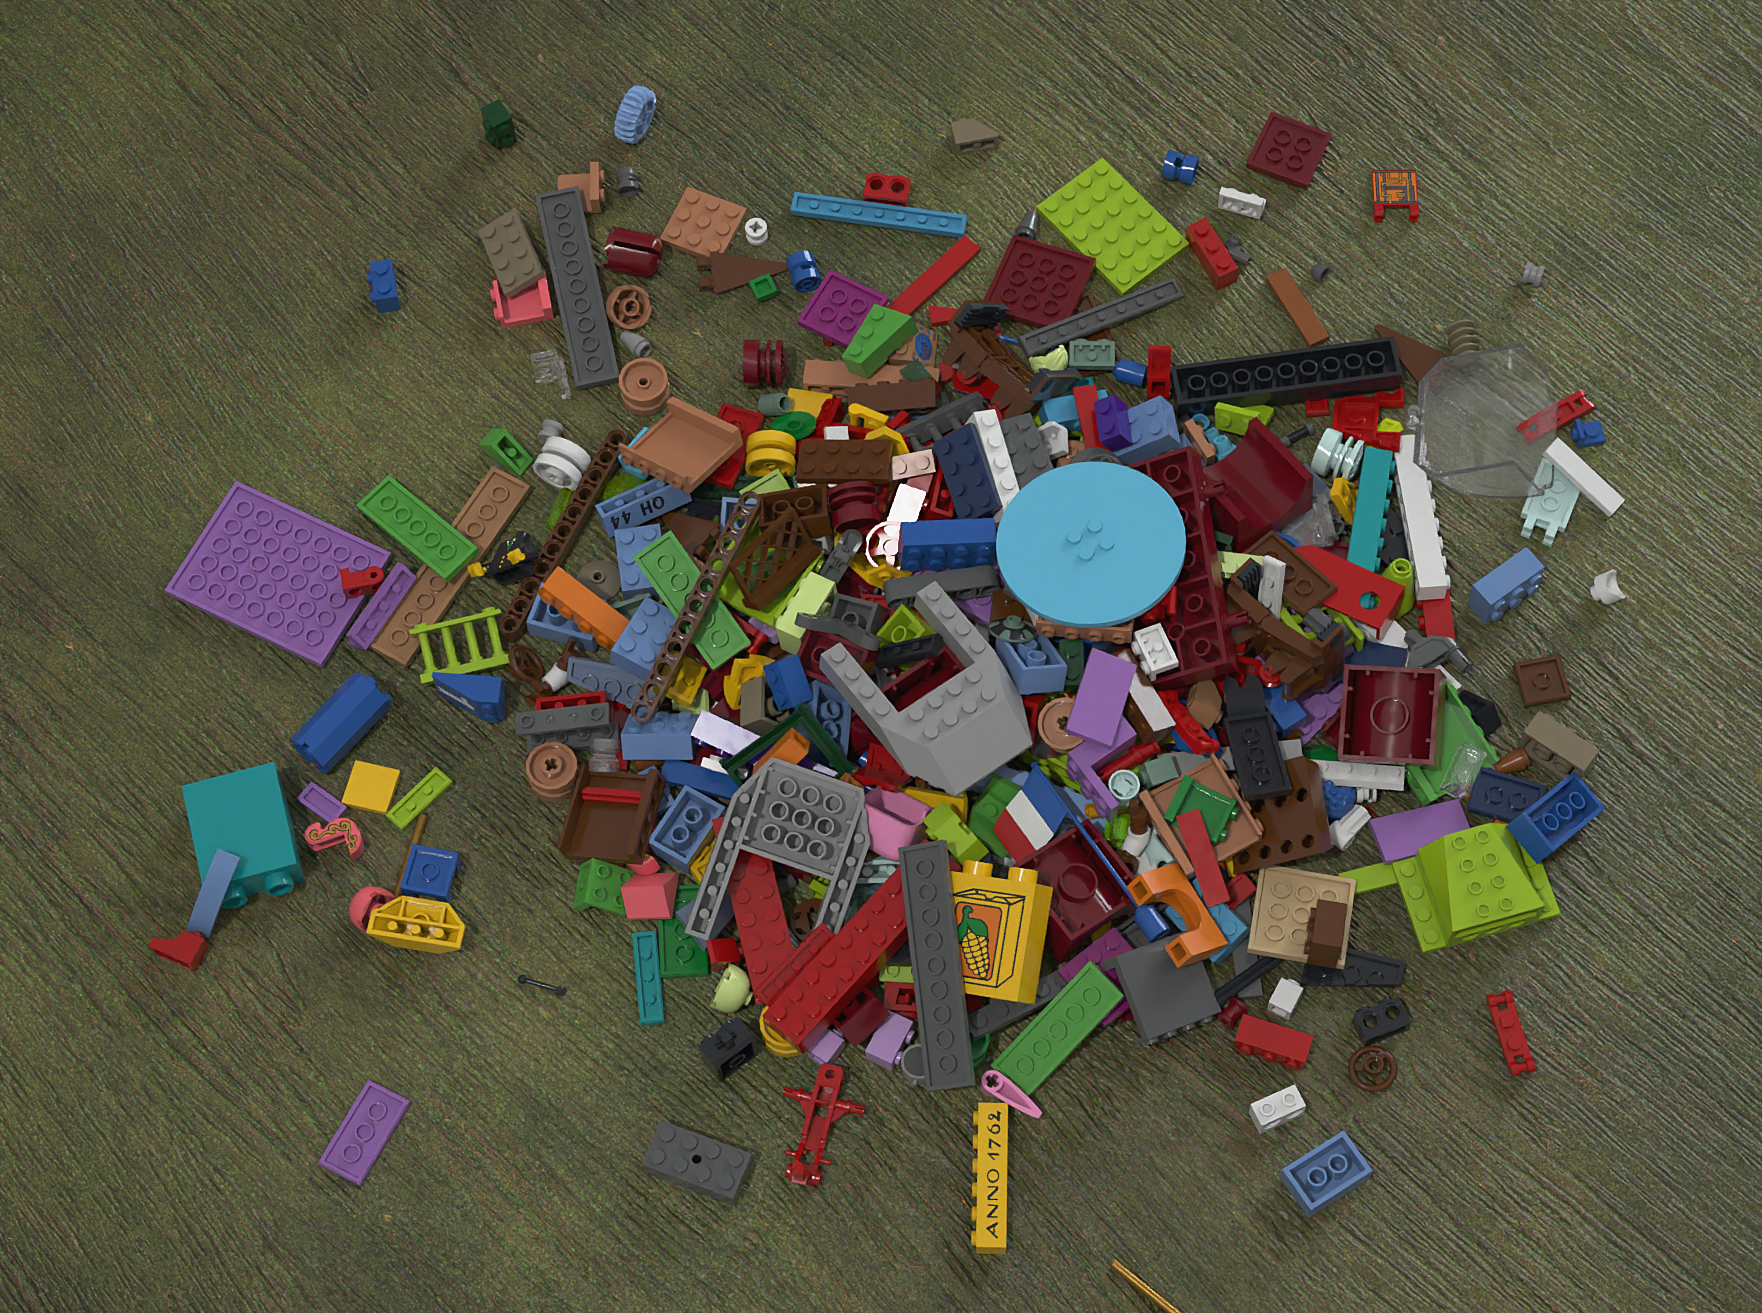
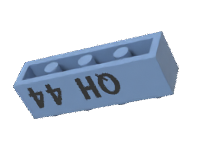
M655 478L595 505L602 527L608 537L611 538L615 536L614 530L641 525L648 520L692 501L689 493L677 490L674 486Z

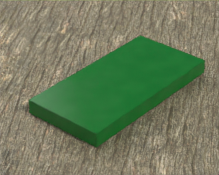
M699 884L677 885L672 919H658L661 980L709 976L708 949L704 952L693 937L684 932L685 927L675 916L678 910L695 900Z

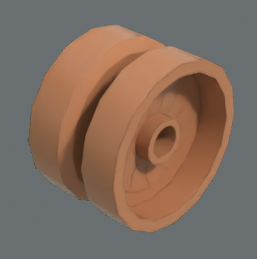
M638 358L627 363L621 370L619 387L625 407L632 413L641 416L654 415L662 411L670 398L668 376L663 365L653 359Z
M1063 697L1054 699L1045 705L1039 714L1038 729L1039 734L1050 748L1058 753L1068 755L1071 750L1086 740L1064 732L1063 727L1067 724L1075 699Z
M545 742L537 746L529 754L526 761V773L534 793L541 799L550 802L562 801L571 797L574 793L576 777L580 769L573 751L565 744L558 742Z

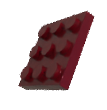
M1271 112L1247 160L1246 168L1307 190L1332 138V133Z

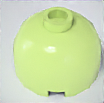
M729 963L715 990L716 996L714 999H711L709 1007L720 1012L733 1013L738 1011L743 1004L747 1006L753 992L749 991L751 982L746 972Z

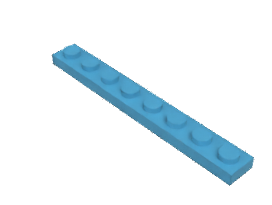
M794 192L791 206V215L957 238L964 236L967 223V215L800 192Z

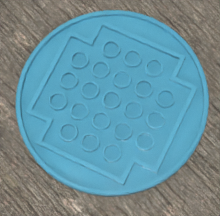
M1080 462L1061 466L1040 475L1015 495L999 523L996 552L999 569L1008 589L1030 611L1044 619L1065 626L1099 628L1117 625L1136 618L1150 610L1166 596L1175 584L1183 567L1186 553V535L1183 519L1178 507L1170 495L1157 482L1141 472L1126 466L1107 462Z

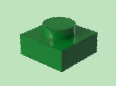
M769 273L749 281V286L758 303L778 295V290Z

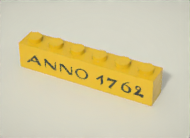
M978 1103V1111H973V1125H978V1134H973V1149H978V1158H973V1173H977V1182H972V1197H977V1206H972V1221H976V1231H971V1246H976V1254H1006L1008 1103Z

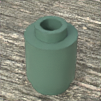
M784 393L763 394L758 401V408L761 414L765 416L784 415L791 408V400Z

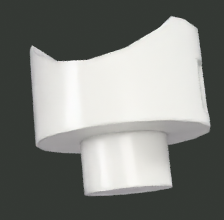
M1612 569L1595 577V585L1590 588V591L1596 601L1602 600L1603 603L1609 605L1626 597L1618 587L1616 580L1617 571Z

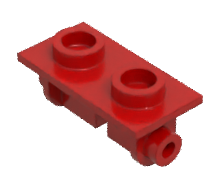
M842 398L825 400L816 419V428L809 437H824L825 427H830L832 422H840L845 412V405L841 403Z

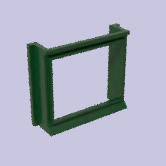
M803 701L795 706L794 713L730 759L728 756H725L719 761L721 767L725 769L740 788L747 780L739 772L738 768L784 736L791 728L801 724L838 771V774L832 778L839 780L846 772L850 775V772L854 769L853 764Z

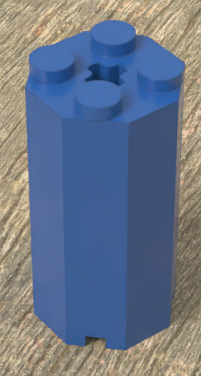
M353 673L292 736L290 741L293 742V747L307 762L317 763L318 765L315 768L327 774L391 708L390 703L393 700L385 692L381 693L377 688L378 683L371 676L365 677L361 673Z

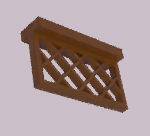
M789 507L727 566L744 596L742 599L744 606L761 611L822 552L818 545L812 543L796 510ZM791 517L793 521L791 531L785 530L786 521ZM774 532H778L776 544L769 545L771 535ZM784 533L790 534L788 547H782ZM800 535L803 542L797 548H794L796 536ZM760 546L762 547L760 560H755V550ZM768 548H775L772 562L766 561ZM781 549L787 550L786 558L779 563ZM743 561H747L744 575H742L737 567ZM753 562L759 563L757 576H751ZM765 564L772 565L770 574L763 577ZM750 579H756L755 588L749 591Z

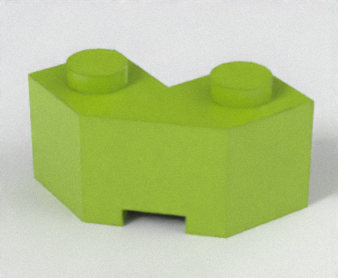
M944 801L922 820L928 827L925 830L926 833L934 841L937 839L947 840V848L951 852L949 857L959 865H964V860L978 862L989 852Z

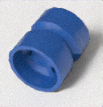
M1169 150L1163 165L1162 178L1173 181L1179 178L1181 183L1192 185L1197 173L1199 157L1188 154L1182 157L1180 152Z
M799 251L787 258L786 265L795 291L800 293L809 292L820 286L821 277L816 268L812 252Z

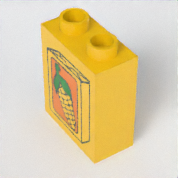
M964 860L962 873L950 871L964 991L967 994L1035 1004L1053 888L1037 884L1038 871L1009 867L1008 878L1001 879L991 877L993 864Z

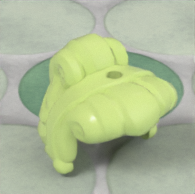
M1059 345V348L1045 357L1033 358L1031 356L1029 361L1035 373L1039 372V368L1064 370L1069 365V356L1064 346Z

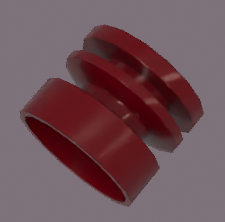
M744 340V387H759L761 377H766L768 387H772L773 377H776V386L783 387L787 368L783 340L776 341V350L772 348V340H767L765 350H761L759 340Z
M870 481L846 482L836 485L827 491L830 509L834 510L831 514L834 532L843 534L848 529H854L862 533L871 530L875 525L881 523L879 507L874 505L877 501V495L874 494L876 492L874 483Z

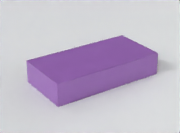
M312 781L296 798L298 803L327 824L336 818H342L349 811L347 806Z

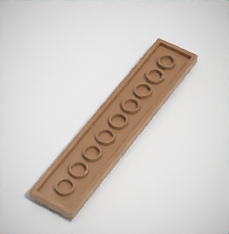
M492 466L451 524L454 529L478 547L480 553L448 583L423 564L415 575L417 577L368 648L407 669L421 649L419 637L412 638L409 630L414 629L415 625L427 623L428 625L439 623L471 576L467 567L476 562L481 563L530 493L531 486Z

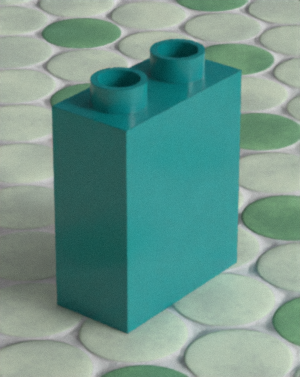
M274 762L182 786L202 885L217 849L240 857L221 908L231 909L242 906L248 901L247 896L264 891L269 896L285 895L294 889V883L305 881L283 779Z

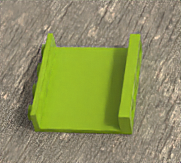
M759 516L739 554L761 534ZM734 540L726 550H731L735 547ZM789 542L782 543V547H788ZM760 546L755 550V560L761 556L762 547ZM768 548V553L775 550V548ZM781 549V561L786 558L787 550ZM820 549L822 553L795 578L797 584L790 593L768 604L761 611L744 606L742 602L744 596L731 572H729L717 596L722 602L776 630L775 624L777 619L786 612L787 604L791 597L796 596L802 579L807 578L810 571L819 574L826 563L824 561L825 551ZM718 561L713 570H722L725 565L724 562ZM743 561L737 569L745 566L747 561ZM708 581L709 585H710V586L712 587V589H713L714 583Z

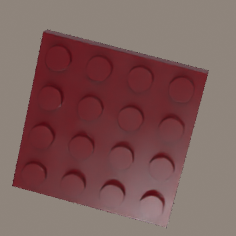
M1013 235L984 300L1002 301L1010 309V311H1005L1007 312V315H1003L1005 318L1039 328L1048 326L1074 315L1095 268L1096 258Z

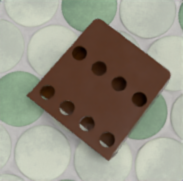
M1303 756L1284 760L1292 788L1291 794L1248 801L1252 810L1250 814L1253 819L1257 818L1260 821L1264 831L1262 832V840L1232 856L1233 875L1319 854L1333 848L1320 768L1316 762ZM1236 773L1228 775V778L1235 780ZM1239 789L1238 794L1241 797V799H1243L1241 790Z

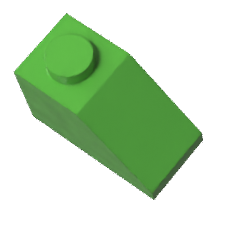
M492 428L478 444L492 460L517 476H521L534 460L505 429Z

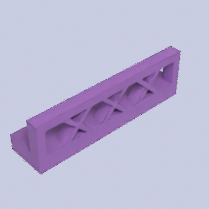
M402 563L395 565L346 634L350 639L347 644L351 648L366 650L416 580L417 577Z

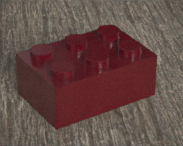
M807 629L797 653L807 678L818 680L835 689L836 687L819 668L822 653L840 642L869 677H871L879 654L831 633Z

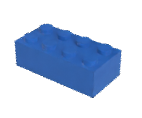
M994 518L901 522L898 539L900 570L914 572L930 569L938 571L941 569H962L983 565L993 566L997 538Z
M1574 771L1506 827L1537 864L1602 812L1605 807Z

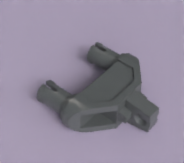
M848 529L843 533L820 571V576L835 582L836 585L838 584L862 544V536L857 530Z
M1414 629L1405 633L1404 642L1408 645L1407 649L1410 652L1406 667L1432 669L1446 660H1450L1459 669L1461 674H1465V672H1468L1473 667V663L1461 652V645L1455 639L1433 635L1422 637Z

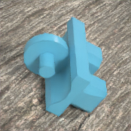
M1215 427L1204 432V438L1208 443H1212L1216 450L1215 463L1225 458L1236 448L1229 441L1228 437L1220 434Z

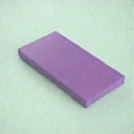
M1092 648L1064 732L1109 750L1114 740L1137 665Z
M1459 799L1371 819L1368 823L1384 865L1415 857L1419 848L1438 838L1470 829Z
M368 1079L320 1158L319 1166L361 1187L411 1105V1102Z

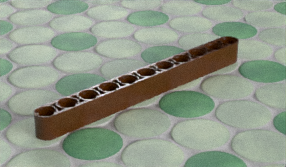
M614 429L607 434L540 550L539 556L536 559L533 576L524 578L502 616L499 626L505 641L515 643L522 638L527 629L526 622L541 583L546 582L557 566L562 568L596 509L595 505L600 502L621 463L618 460V456L621 454L619 445L613 444L615 442H622V444L628 446L624 431ZM605 460H612L609 463H603ZM595 478H601L599 481H592ZM585 496H589V497H590V498L587 499V500H582V498L585 497ZM573 515H580L578 518H571ZM569 533L568 536L561 537L562 534ZM552 552H559L557 555H550ZM543 570L548 571L546 574H539ZM531 589H537L534 593H528ZM520 608H527L523 612H517ZM509 627H516L512 631H506Z
M753 491L744 492L732 511L632 705L631 715L638 723L644 725L652 722L730 572L727 565L738 556L761 512L762 501L757 493ZM748 499H756L755 507L750 509L745 507V502ZM738 519H744L746 525L742 529L734 528L735 522ZM727 540H734L735 547L731 550H725L723 548L724 543ZM716 561H723L725 565L722 570L714 571L713 564ZM705 582H713L714 587L711 591H702V585ZM696 602L703 604V608L699 613L691 612V607ZM685 623L692 624V630L688 634L680 632L681 626ZM674 644L681 645V651L677 655H671L669 651L670 647ZM663 665L670 666V672L666 676L659 675V669ZM652 686H658L660 690L659 694L655 697L648 696V690ZM641 707H647L649 710L645 718H638L637 712Z

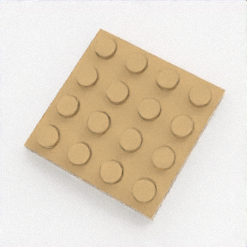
M1274 865L1260 868L1247 953L1307 963V955L1303 954L1305 940L1307 939L1306 927L1311 907H1316L1318 899L1347 904L1342 948L1336 968L1344 969L1356 879Z

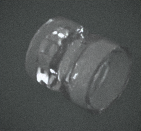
M590 738L589 751L593 753V756L589 758L588 771L619 772V759L615 756L620 752V739Z

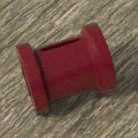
M1231 997L1229 1000L1230 1004L1222 1012L1216 1014L1217 1019L1228 1029H1233L1235 1027L1234 1023L1239 1017L1248 1013L1246 1006L1235 997Z

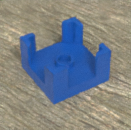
M413 844L400 885L403 896L416 898L415 894L434 897L439 902L451 905L453 895L450 888L455 871L460 873L462 866L459 853Z

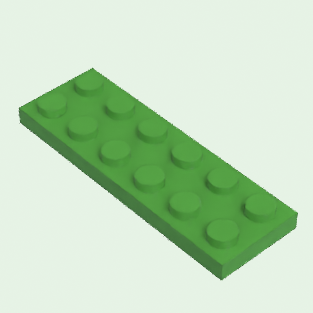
M390 475L356 505L364 515L446 583L480 553L478 547Z
M670 530L632 558L677 619L701 572ZM708 582L702 585V591L709 592L712 590ZM717 596L693 642L713 671L752 644ZM700 602L694 603L691 607V612L699 613L703 608V604ZM690 623L682 625L687 634L692 630V624Z
M1089 961L990 1066L1030 1097L1123 1000L1125 994L1093 961Z

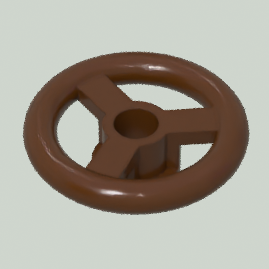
M524 645L512 646L508 652L509 670L512 676L528 684L534 680L542 682L545 673L538 656ZM518 651L520 658L516 661L515 653ZM527 656L533 661L535 666L532 665L530 660H528ZM530 673H533V674H534L535 676H537V677H536V678H532V677H529L528 675H529Z
M1367 1045L1359 1048L1352 1054L1348 1063V1073L1352 1082L1358 1088L1367 1092H1380L1387 1089L1394 1082L1397 1075V1065L1389 1051L1380 1046ZM1378 1053L1377 1055L1372 1054L1367 1056L1364 1060V1064L1356 1063L1359 1057L1363 1054ZM1384 1058L1388 1061L1390 1067L1389 1075L1385 1081H1383L1380 1075L1384 1066ZM1369 1065H1375L1377 1069L1372 1070L1369 1068ZM1356 1072H1366L1369 1076L1373 1077L1376 1085L1364 1083L1358 1078Z

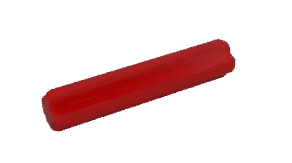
M585 787L582 790V799L584 801L639 805L643 791Z

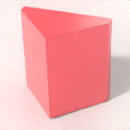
M677 872L653 873L650 875L634 874L620 887L627 918L629 920L672 919L679 874Z

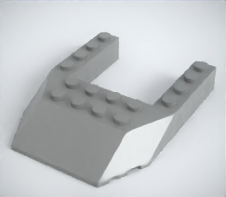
M934 581L916 593L914 607L934 631L940 634L945 644L966 667L965 670L901 712H898L840 642L821 654L819 668L908 775L929 782V785L942 788L946 793L957 797L1030 748L1032 740L1022 696L1019 694L1018 689L996 652L938 583Z
M771 757L732 795L684 932L708 941L739 850L743 849L829 879L811 932L820 923H823L836 936L840 931L870 845L864 789Z

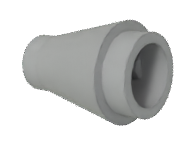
M625 330L621 334L620 340L635 358H647L650 355L652 345L648 339L629 330Z

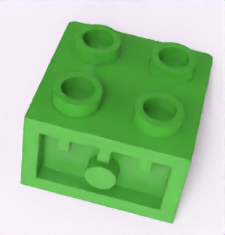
M987 790L972 807L967 827L993 854L1005 858L1008 855V850L993 829L1001 813L1009 803L990 790Z
M595 858L580 865L572 909L581 912L592 906L621 916L627 915L620 887L634 875V872Z

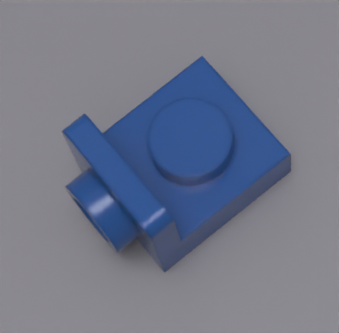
M1580 419L1574 420L1573 427L1570 428V436L1572 441L1576 442L1577 449L1603 445L1605 443L1600 420L1581 423Z

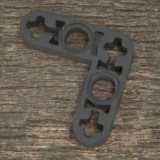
M798 612L794 623L801 628L840 635L860 647L873 651H878L881 638L852 622L842 619Z

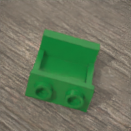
M1184 775L1163 818L1167 823L1180 829L1176 816L1199 809L1212 845L1217 846L1219 841L1223 842L1229 831L1226 826L1229 820L1234 821L1240 808L1237 807L1236 799H1230L1195 782L1193 778Z

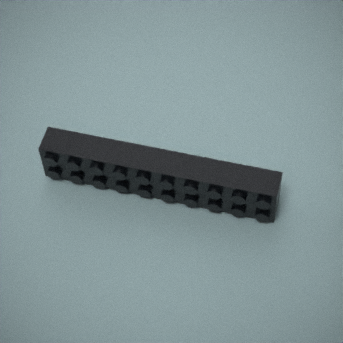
M1394 336L1171 366L1170 384L1178 419L1185 414H1188L1189 417H1193L1195 414H1215V406L1218 402L1241 408L1259 405L1275 406L1399 389L1403 374Z

